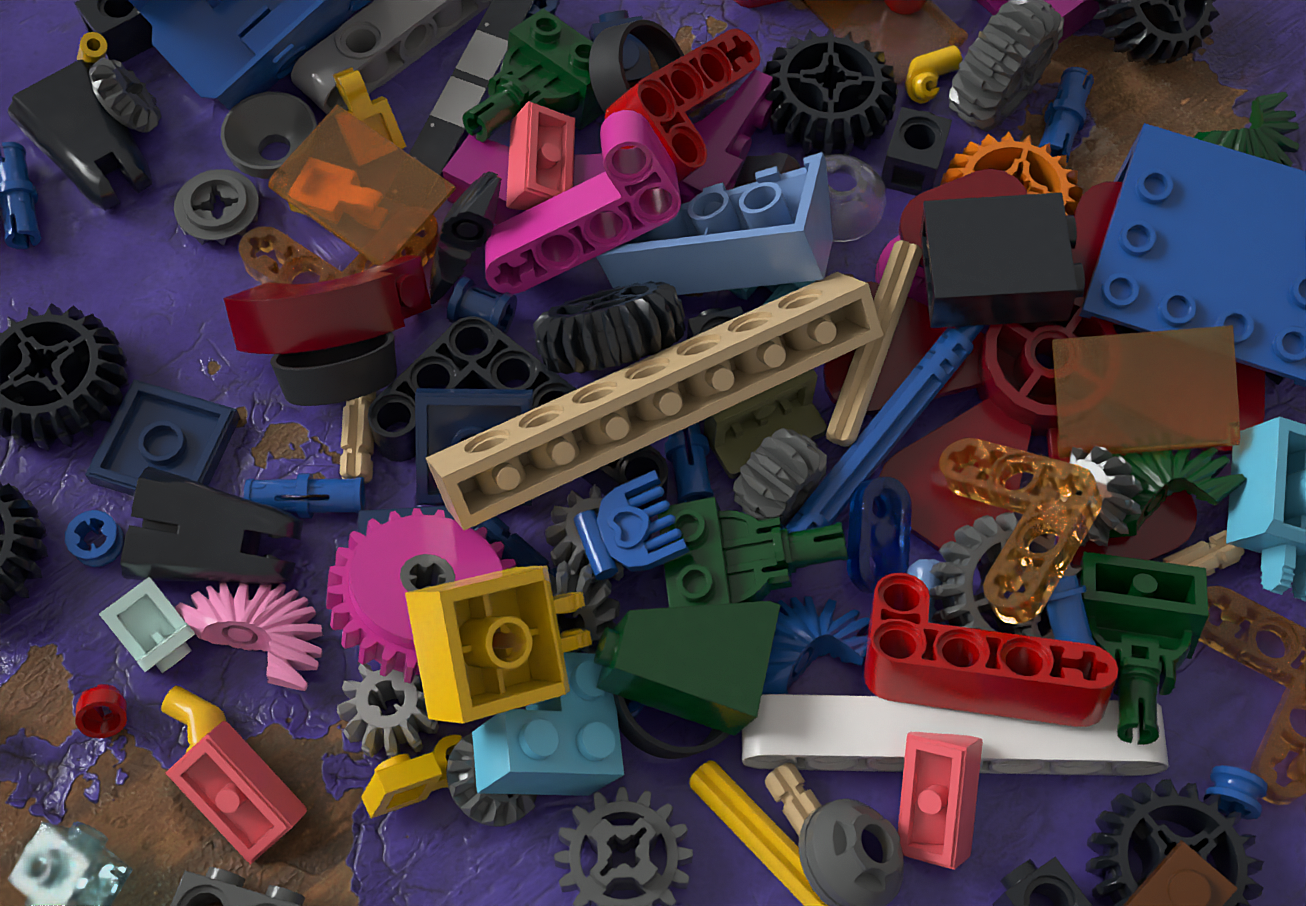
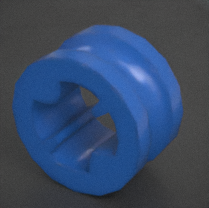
M98 510L85 511L77 515L68 524L65 531V544L68 550L81 563L87 566L100 567L113 562L121 554L124 547L125 535L121 527L106 512ZM102 527L101 532L107 537L106 541L99 548L95 544H91V550L87 551L89 546L83 540L85 535L91 530L98 534L99 528Z
M1224 765L1212 768L1210 780L1215 786L1205 790L1204 800L1211 794H1221V805L1217 811L1226 815L1231 812L1241 813V819L1251 820L1259 818L1262 812V805L1257 799L1267 795L1268 784L1261 777L1244 769Z

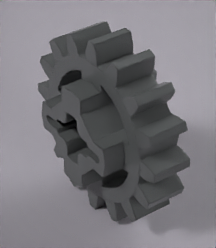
M619 787L616 802L607 803L605 797L598 791L593 794L595 810L588 813L577 805L573 808L572 813L578 825L577 829L561 827L558 833L559 840L570 847V849L554 854L556 867L571 869V872L565 874L559 880V885L562 893L574 890L579 891L573 906H655L657 904L661 906H676V899L670 888L687 889L690 877L677 869V866H685L692 863L693 850L677 847V844L687 837L688 829L685 824L672 827L668 825L673 815V807L669 803L654 811L651 809V792L645 790L639 797L638 802L629 801L626 787ZM616 819L636 820L634 825L613 826L609 821ZM660 839L665 848L667 859L662 876L658 873V868L650 861L649 854L656 847V843ZM586 841L598 855V862L590 870V875L587 878L581 867V855ZM616 848L624 854L631 848H636L635 867L631 868L623 863L616 869L612 868V851ZM615 890H635L640 895L632 899L609 897Z

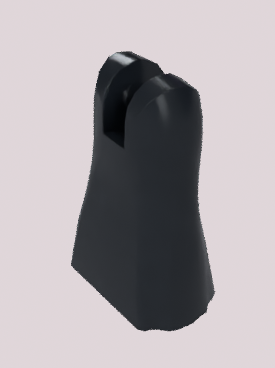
M82 59L14 94L12 102L8 107V114L20 130L63 171L91 203L106 211L119 205L120 202L105 175L119 168L126 181L131 184L137 193L152 185V177L148 163L129 128L112 117L97 99L89 75V69L95 63L85 62Z
M149 466L144 469L137 481L131 517L143 519L142 527L129 525L126 532L120 562L124 579L145 580L150 577L152 581H211L253 585L279 584L292 580L296 563L283 561L272 555L264 554V557L257 555L262 534H268V537L275 539L291 538L301 540L303 521L280 508L232 495L186 477Z

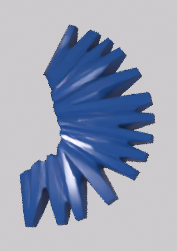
M804 596V605L797 597L790 598L791 608L782 600L778 601L777 604H780V610L762 695L788 694V689L792 683L805 672L811 662L816 660L818 656H825L828 653L833 658L840 657L841 662H852L855 665L861 666L866 660L868 635H862L868 629L870 619L865 617L857 620L860 612L853 609L837 620L832 621L837 601L828 599L820 616L817 615L811 596Z

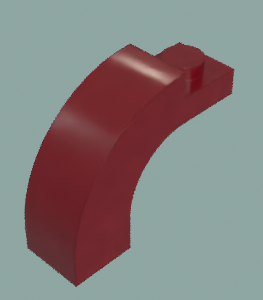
M405 255L363 272L338 279L306 284L266 282L223 298L237 351L256 354L298 353L359 342L405 327L404 319L432 308L421 256Z

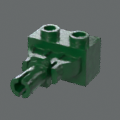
M544 8L511 29L508 36L507 53L502 61L501 70L489 79L488 94L490 97L463 114L462 120L466 131L471 136L476 134V140L484 142L494 132L510 123L528 101L575 118V128L578 130L585 128L604 113L593 91L589 73V57L593 42Z
M715 497L670 505L667 511L658 514V519L667 515H674L676 518L673 525L660 530V535L673 529H679L682 532L679 539L663 545L662 548L684 539L690 551L664 563L669 608L763 601L772 590L792 587L790 576L798 568L838 560H849L842 522L789 533L787 529H783L780 517L757 520L743 512L721 511Z
M1083 552L1080 562L1082 571L1077 580L1079 586L1086 585L1087 591L1081 593L1092 638L1096 646L1111 654L1118 666L1117 679L1113 688V693L1118 696L1119 706L1117 736L1120 740L1131 743L1133 740V728H1137V744H1151L1159 738V726L1157 725L1158 684L1159 695L1172 693L1176 683V671L1181 667L1186 658L1192 659L1209 616L1206 568Z

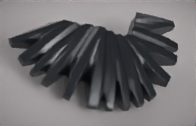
M489 171L483 173L461 194L447 213L439 233L440 240L436 245L429 285L431 304L434 305L449 291L465 271L463 268L467 265L466 260L471 257L472 252L476 251L477 247L485 244L491 236L502 180L501 177H498V174Z

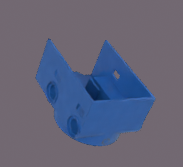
M371 0L128 1L153 26L152 45L201 98L218 99L228 110H231L241 100L255 94L267 92L280 79L289 75L303 54L335 32L355 11L363 8Z

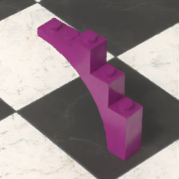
M755 69L733 96L704 119L693 124L706 145L707 160L702 167L678 183L681 204L690 202L703 192V188L723 182L726 190L734 188L743 162L750 150L753 133L757 128L765 129L771 119L773 102L766 100L765 96L771 92L773 77ZM469 134L442 170L448 201L454 204L476 179L489 171L498 174V177L502 179L494 224L498 225L526 211L511 209L506 206L509 146L489 139L481 142L476 140V134L473 136ZM602 153L591 155L574 154L573 187L605 172Z

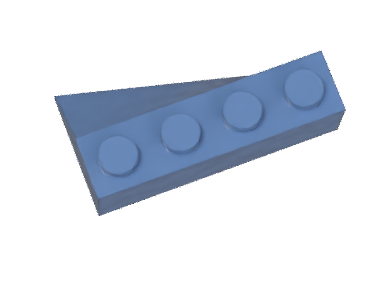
M823 152L804 157L805 167L780 174L777 166L755 172L756 182L726 190L722 182L703 188V192L690 202L681 204L680 211L669 222L596 256L610 284L615 288L634 283L643 284L649 281L655 283L664 282L674 286L677 295L824 280L833 242L827 166Z

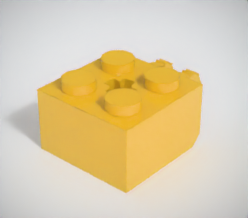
M547 565L514 567L405 593L429 720L467 723L565 695L570 691L563 653L592 645L588 629L582 630L577 628L559 633L556 614L571 613L577 611L578 608L584 607V597L581 591L553 596Z

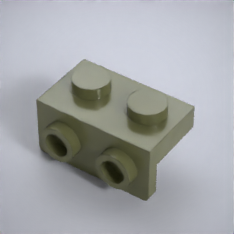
M814 369L705 419L703 435L707 437L710 448L729 478L735 479L741 475L740 468L750 459L751 452L756 451L761 446L764 438L771 437L779 429H792L801 436L804 434L812 441L826 434L827 425L812 403L818 377Z

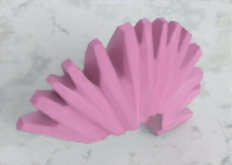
M226 582L219 583V593L211 585L206 587L209 599L199 591L191 595L196 609L181 602L175 607V610L199 639L209 641L212 644L230 645L233 648H242L248 651H267L268 666L266 676L270 684L305 691L308 683L296 670L309 671L318 669L319 662L314 658H321L322 648L306 641L322 636V626L307 623L316 615L313 606L306 607L309 602L305 597L296 600L298 591L295 589L284 595L285 584L280 583L273 590V584L260 585L254 598L250 600L248 584L240 583L233 599Z

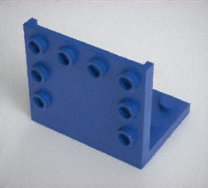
M1144 123L1113 181L1123 182L1079 316L1088 319L1092 316L1292 379L1294 380L1293 384L1306 387V171Z

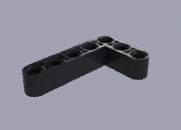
M470 316L461 318L452 324L375 398L369 407L367 417L377 450L380 454L390 461L403 462L411 460L416 456L415 392L417 388L428 389L434 385L446 386L445 389L533 390L532 409L577 389L557 373L548 371L545 364L489 321L480 317ZM474 348L484 350L480 354L473 356L463 354L469 349ZM514 379L526 382L522 386L515 388L504 386L505 383ZM404 422L408 424L401 431H386L394 423ZM647 445L581 476L592 486L596 484L600 488L601 493L606 496L614 488L631 481L635 477L643 476L655 470L661 481V484L655 487H662L664 494L637 508L643 510L667 499L668 465L666 459L651 445Z

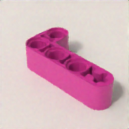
M621 110L612 113L604 120L601 125L600 139L605 172L493 227L491 236L485 243V274L490 287L503 294L506 292L517 294L526 291L647 233L676 217L681 207L676 168L648 120L642 114L633 110ZM625 146H635L630 149H620Z

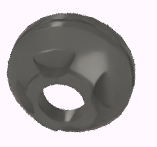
M263 92L241 100L229 111L221 126V140L229 159L241 172L256 178L275 179L288 176L307 164L314 155L318 145V127L314 113L300 98L282 92ZM281 142L290 146L288 154L279 160H267L261 156L263 149L271 143Z
M847 798L828 802L809 814L800 830L799 856L805 877L819 898L828 906H886L892 902L900 891L904 875L903 851L900 845V837L895 827L871 806L858 800ZM863 830L872 832L880 841L883 849L881 863L873 861L865 853L861 842Z

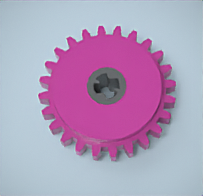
M414 508L412 515L401 517L396 511H392L389 514L388 522L381 525L375 519L369 520L366 536L353 531L349 536L348 548L339 547L337 549L335 566H330L328 575L326 609L332 610L330 625L332 630L343 629L341 645L344 649L356 645L360 646L359 663L364 665L374 659L381 664L380 675L386 677L394 669L403 672L405 683H411L415 675H420L405 593L516 567L515 560H501L504 544L501 541L489 544L486 540L488 529L481 527L477 530L469 528L464 531L457 521L445 518L444 510H437L435 515H423L420 508Z

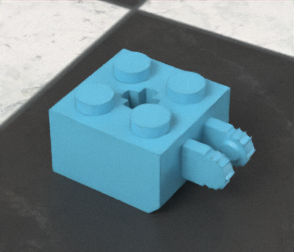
M1279 416L1234 433L1231 475L1243 474L1246 481L1229 494L1226 544L1262 553V576L1260 578L1262 579L1263 589L1282 595L1283 592L1292 587L1291 593H1294L1293 597L1306 601V424Z

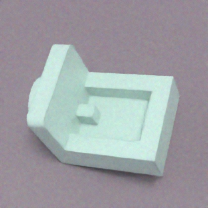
M150 577L99 613L144 672L156 665L163 673L192 651L186 641L195 635L194 631L183 620Z

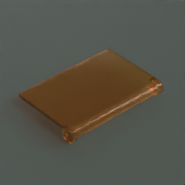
M801 0L828 29L831 28L836 37L844 38L851 31L853 42L860 43L869 39L871 52L884 51L885 65L894 66V82L897 85L906 80L910 63L914 58L952 45L958 48L968 38V33L963 28H959L932 0H926L925 5L919 11L908 15L893 12L887 7L884 0Z
M339 105L332 109L277 169L268 182V187L376 266L400 258L399 253L456 189L450 182Z
M1233 325L1052 340L1059 432L1057 436L1059 458L1071 457L1072 447L1082 448L1088 454L1095 446L1104 447L1112 454L1237 446L1240 444Z

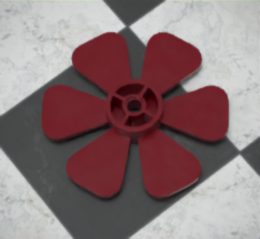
M989 168L972 172L925 191L910 200L900 217L898 230L900 239L910 244H916L922 249L920 229L924 201L1028 195L1027 190L1016 177L1002 170ZM1106 181L1092 186L1082 195L1074 212L1077 240L1075 249H1071L1073 263H1082L1085 287L1083 297L1075 298L1069 320L989 325L985 334L980 332L972 342L974 345L973 351L934 399L976 388L982 402L900 450L884 464L877 480V496L882 509L895 522L938 552L943 544L950 541L956 542L954 534L957 529L965 525L973 527L976 519L989 515L996 520L998 515L1006 512H1015L1030 436H1047L1051 478H1054L1057 473L1054 470L1052 460H1061L1065 464L1069 463L1072 447L1082 448L1088 454L1095 446L1104 447L1111 453L1114 451L1124 456L1120 446L1125 443L1138 453L1134 441L1097 409L1103 401L1183 441L1187 435L1195 438L1194 446L1204 451L1213 446L1218 449L1217 455L1232 454L1234 433L1264 422L1265 371L1153 335L1121 343L1114 329L1118 324L1093 316L1090 319L1079 316L1123 182ZM921 256L919 264L924 267L923 256ZM866 282L869 284L874 301L879 283ZM908 296L865 415L878 414L948 328H931L928 306ZM856 349L824 363V388L835 405ZM1038 354L1047 355L1058 364L1059 368H1045L1037 361L1035 356ZM1186 490L1174 492L1145 520L1139 531H1137L1136 536L1109 538L1108 547L1098 546L1091 540L1085 547H1080L1068 541L1067 536L1056 534L1058 546L1064 544L1074 546L1071 555L1067 558L1070 566L1080 565L1083 552L1152 561L1174 551L1189 540L1196 527L1197 509L1192 495L1187 494Z

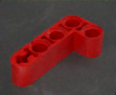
M730 29L640 80L606 109L605 119L612 113L621 110H633L642 114L648 120L673 160L678 183H680L702 167L707 160L706 145L687 115L722 95L754 71L760 64L759 49L755 41L743 30ZM625 146L620 149H630L635 146Z
M892 573L884 576L877 582L868 628L864 678L869 690L879 698L895 702L1075 727L1092 726L1104 717L1117 679L1118 666L1111 654L1101 647L1086 643L929 623L930 595L923 581L910 574Z

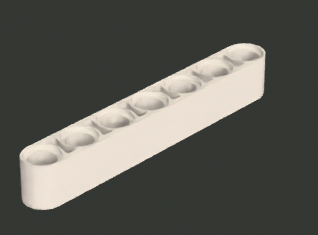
M766 694L761 696L757 718L742 729V762L748 767L774 770L790 762L798 770L903 772L907 733L911 731L969 735L982 738L980 773L1144 776L1163 772L1169 767L1162 707L1158 703L1157 725L1159 726V738L1147 745L1137 744V728H1133V740L1131 743L1124 742L1117 736V725L1119 724L1118 700H1109L1104 717L1097 724L1089 727H1075L895 702L879 698L878 696Z

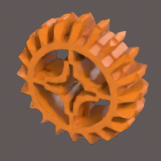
M1009 131L1002 137L1001 142H998L990 134H987L980 145L970 141L962 154L956 153L955 157L952 158L947 172L943 174L940 185H943L979 170L989 168L1002 170L1016 177L1026 188L1028 195L1062 193L1066 215H1074L1083 195V188L1077 186L1078 171L1066 169V155L1051 156L1050 143L1041 148L1032 145L1030 135L1022 142L1014 141Z

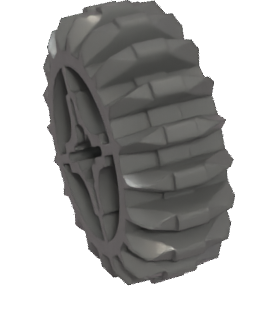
M1010 0L1003 4L999 12L991 16L986 27L979 31L977 39L973 45L968 47L969 51L966 57L959 64L960 69L952 79V88L949 90V108L955 111L959 118L973 127H979L985 132L994 129L997 125L1001 126L1004 120L1011 116L1018 106L1023 103L1028 94L1032 93L1034 86L1042 78L1046 67L1051 63V58L1058 49V42L1063 36L1064 18L1044 0Z
M1006 512L998 515L996 520L989 515L976 519L973 527L965 525L955 531L954 537L956 542L950 541L942 545L939 552L946 562L933 565L929 571L943 582L942 585L929 590L930 598L942 600L944 608L936 611L932 620L936 622L948 620L951 626L995 631L982 618L980 613L990 615L996 621L1001 632L1055 639L1045 602L1043 603L1041 618L1039 616L1037 596L1042 595L1041 582L1075 574L1077 577L1080 576L1082 567L1080 565L1070 566L1067 560L1074 546L1064 544L1057 547L1054 544L1057 528L1047 527L1038 532L1037 517L1027 516L1017 521L1014 513ZM1018 556L1023 558L1032 567L1035 573L1028 571L1022 565ZM981 560L982 565L978 567L981 583L979 589L973 595L974 571L977 563ZM1025 587V591L1013 595V599L1008 600L1006 597L997 601L992 600L993 595L1005 592L1004 588Z

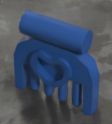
M655 470L614 488L601 500L598 517L593 510L583 511L574 517L573 521L596 580H605L614 576L618 572L615 561L632 572L644 571L690 552L684 539H681L649 553L654 549L679 539L682 535L679 529H673L649 540L652 533L673 525L676 521L674 515H667L654 522L650 520L651 517L669 509L670 503L666 500L643 510L637 508L664 494L662 487H655L661 484Z

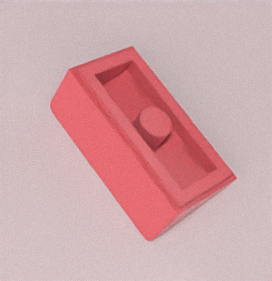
M530 101L513 118L510 126L506 206L508 208L528 210L573 188L575 118Z
M222 721L165 772L250 865L293 828L307 812V808L226 721Z
M912 731L907 733L898 822V834L903 856L953 870L970 857L982 754V738L969 735Z

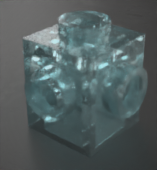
M78 821L73 822L70 828L42 822L34 837L24 848L20 860L7 880L27 896L24 902L25 906H111L133 869L105 847L108 838L94 827Z

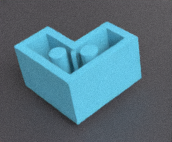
M563 653L570 691L567 694L527 705L526 709H513L496 714L472 732L477 793L589 796L624 775L613 693L596 688L602 666L594 663L595 654Z

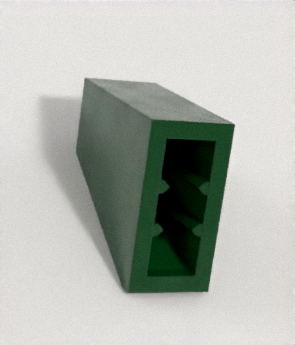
M771 601L629 610L614 629L606 627L600 637L594 656V663L602 666L596 688L735 736L758 716L780 604Z

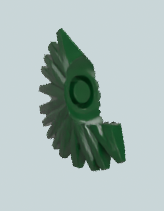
M1285 91L1259 96L1252 101V112L1249 118V122L1252 125L1249 129L1198 132L1193 138L1291 167L1293 162L1285 152L1296 153L1299 143L1283 135L1298 130L1299 124L1288 122L1296 117L1295 111L1274 110L1288 97Z
M1153 433L1147 434L1149 447L1139 437L1134 438V443L1138 453L1124 443L1120 446L1124 456L1114 451L1112 454L1113 457L1121 456L1129 462L1133 470L1130 476H1134L1141 482L1143 491L1133 497L1132 500L1140 505L1142 514L1126 515L1123 522L1127 524L1129 534L1121 535L1112 529L1110 530L1109 538L1136 536L1137 531H1139L1145 520L1174 492L1186 490L1187 494H1194L1198 500L1217 505L1244 483L1246 478L1243 474L1215 478L1229 463L1230 459L1225 455L1213 460L1218 453V449L1213 446L1189 461L1195 438L1187 435L1175 456L1172 452L1169 433H1162L1161 445Z

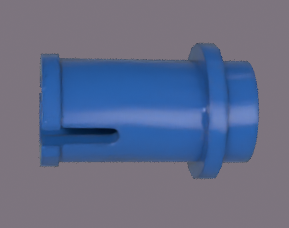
M1076 574L1041 582L1042 595H1038L1037 600L1038 602H1045L1054 638L1056 640L1096 646L1092 638L1081 593L1087 591L1086 585L1079 586Z

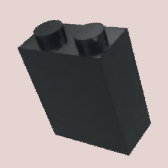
M1062 193L924 201L920 238L931 328L1069 320L1075 298L1083 297L1085 278L1082 263H1073L1071 249H1075L1076 220L1074 215L1065 214Z

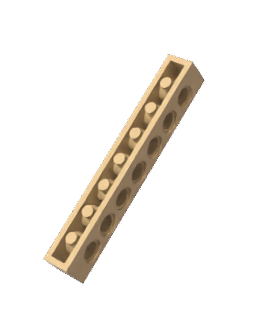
M839 272L833 273L825 277L824 280L813 282L426 457L447 510L465 531L884 336L869 284Z

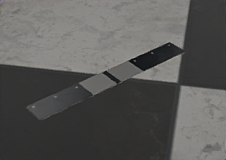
M534 0L491 1L386 195L387 199L417 211L422 210L465 130L462 120L463 114L479 104L488 87L489 79L494 76L507 52L509 31L523 22Z

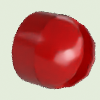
M98 684L97 687L86 689L82 692L76 704L75 716L76 726L81 733L92 738H108L118 734L125 727L127 722V703L121 691L112 685ZM102 706L109 707L112 712L104 715Z

